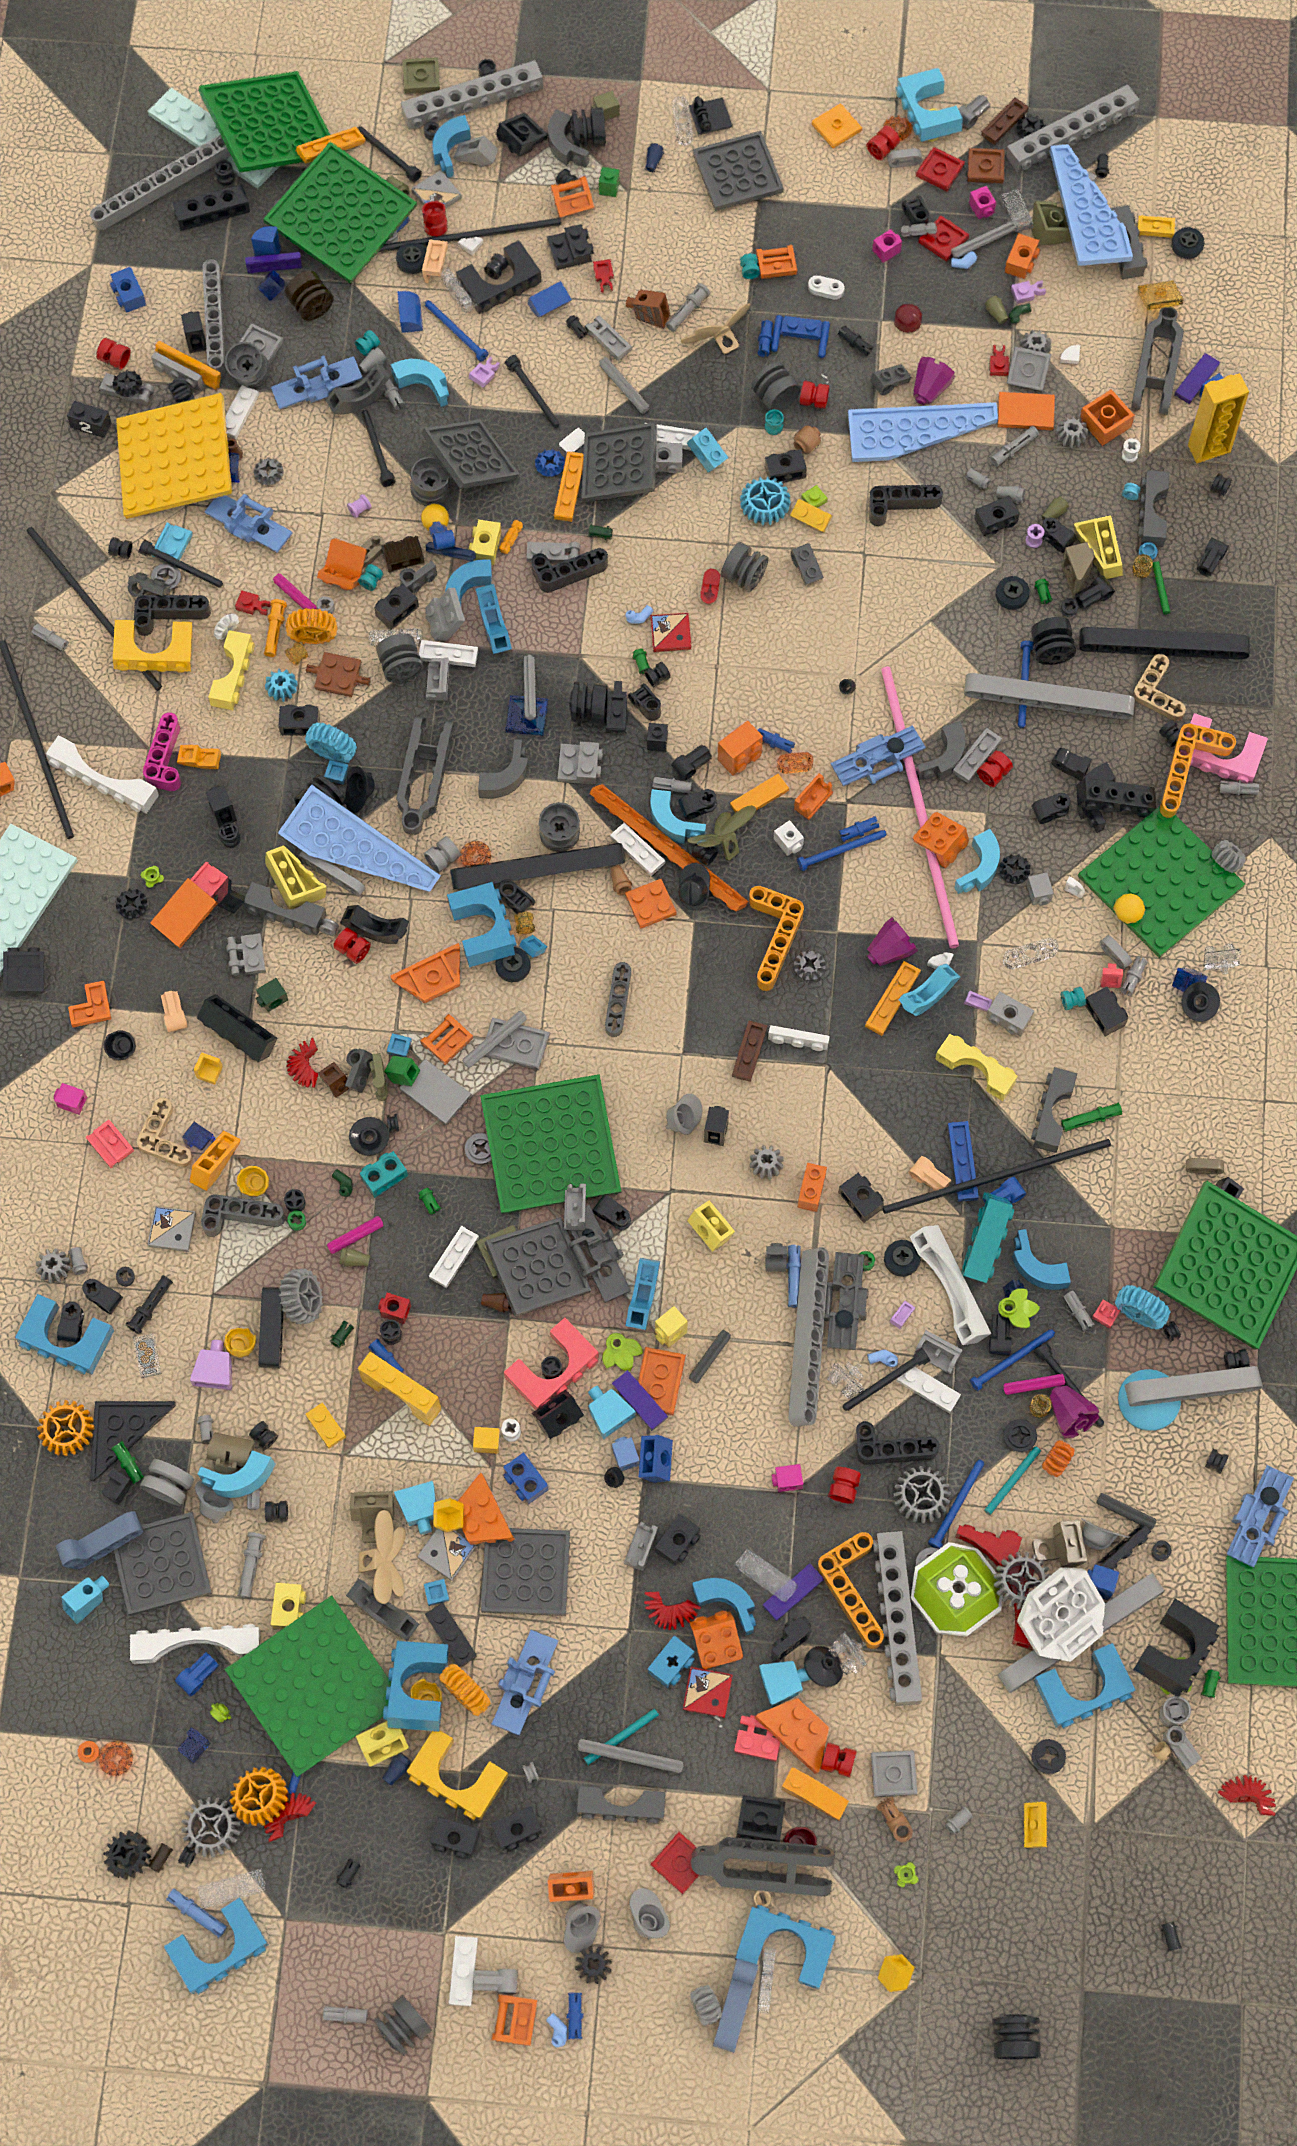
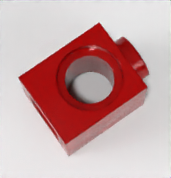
M386 1293L385 1298H381L378 1309L380 1310L381 1317L405 1324L412 1305L409 1299ZM392 1304H397L399 1306V1308L396 1311L389 1310V1307Z

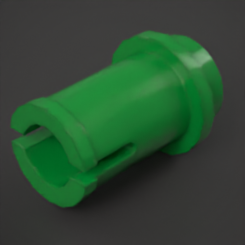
M1046 579L1037 580L1034 586L1038 591L1041 604H1048L1053 600L1048 588L1049 582Z
M642 648L635 650L632 656L633 660L636 661L639 674H645L644 672L650 668L646 658L647 652Z
M425 1188L418 1193L419 1200L423 1201L429 1215L435 1214L434 1209L438 1212L441 1207L433 1196V1190Z
M1207 1669V1673H1204L1206 1678L1201 1695L1215 1698L1218 1680H1221L1220 1672Z

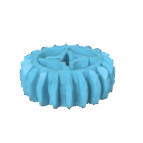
M760 476L759 481L753 479L752 484L747 483L740 496V507L743 509V514L748 515L749 520L754 518L755 524L761 521L762 526L765 522L771 525L773 520L778 523L779 518L784 519L785 513H788L791 504L787 486L783 487L782 481L777 483L776 478L771 481L768 476L766 480H763Z
M312 724L306 733L305 743L314 753L319 754V756L325 759L346 764L350 762L356 753L357 747L353 739L348 734L342 732V730L330 724Z
M1126 1285L1117 1294L1116 1307L1132 1321L1150 1329H1160L1167 1323L1170 1315L1169 1307L1159 1297L1153 1295V1293H1149L1140 1287Z

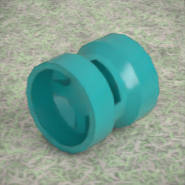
M749 253L741 256L740 265L743 267V278L754 279L760 275L757 255Z
M368 330L362 338H358L354 343L359 352L367 356L372 348H377L380 345V340L374 332Z
M773 409L766 413L765 431L768 434L778 435L782 432L784 416L781 411Z
M368 564L365 568V573L360 576L358 582L365 589L374 591L377 581L381 580L384 573L377 566Z
M1081 986L1074 988L1073 991L1065 990L1060 993L1061 1001L1066 1011L1073 1009L1076 1005L1078 1007L1086 1005L1085 994Z

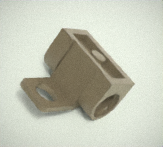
M214 1432L207 1449L206 1458L216 1461L215 1472L219 1474L227 1473L228 1475L236 1473L237 1467H244L252 1450L254 1451L255 1441Z
M393 1491L354 1492L350 1494L351 1521H362L363 1543H376L375 1537H368L367 1533L370 1530H375V1520L380 1511H388L392 1520H394Z
M1079 1520L1060 1521L1053 1526L1054 1538L1032 1541L1037 1561L1059 1559L1061 1568H1073L1087 1562ZM1040 1544H1045L1048 1547L1049 1552L1047 1555H1042L1039 1552L1038 1547Z

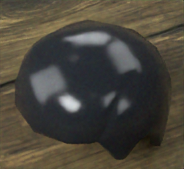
M117 1030L108 1034L103 1044L105 1053L114 1060H126L136 1050L135 1038L129 1032Z

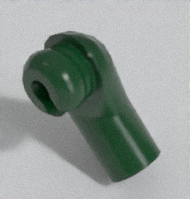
M1030 303L1015 306L1011 310L1009 318L1012 324L1020 322L1019 316L1021 314L1031 312Z
M336 1169L332 1174V1178L340 1183L339 1194L343 1197H348L353 1191L352 1179Z

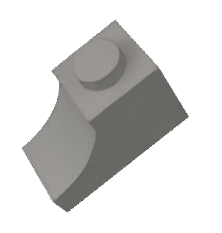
M485 136L459 143L454 158L458 162L467 161L483 167L493 164L498 148Z

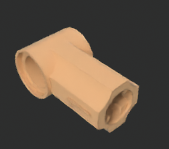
M165 992L161 995L165 1012L164 1020L167 1031L172 1032L188 1028L178 992Z
M921 1156L908 1172L915 1181L925 1183L934 1191L948 1187L951 1183V1179L938 1171L934 1164L924 1156Z

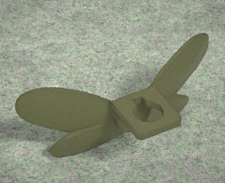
M752 805L746 806L733 816L729 812H723L715 822L714 834L693 836L688 838L687 841L700 847H713L722 843L726 860H731L739 853L734 831L745 825L755 815L756 807ZM729 841L733 843V851L731 853L728 851Z

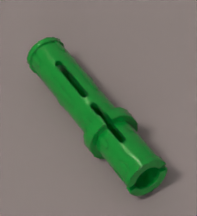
M1119 1102L1105 1107L1099 1106L1093 1111L1062 1119L1061 1125L1064 1132L1095 1122H1105L1106 1119L1122 1115V1108Z

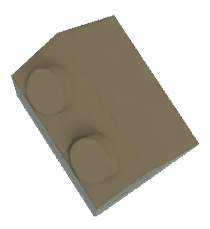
M1088 542L1065 548L1061 567L1073 598L1075 594L1082 590L1089 578L1090 570L1093 568L1092 562L1095 559L1093 549L1089 548Z

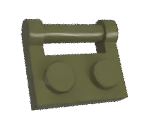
M376 1053L372 1054L373 1061L370 1062L373 1086L377 1090V1099L385 1101L388 1098L384 1066L381 1054Z

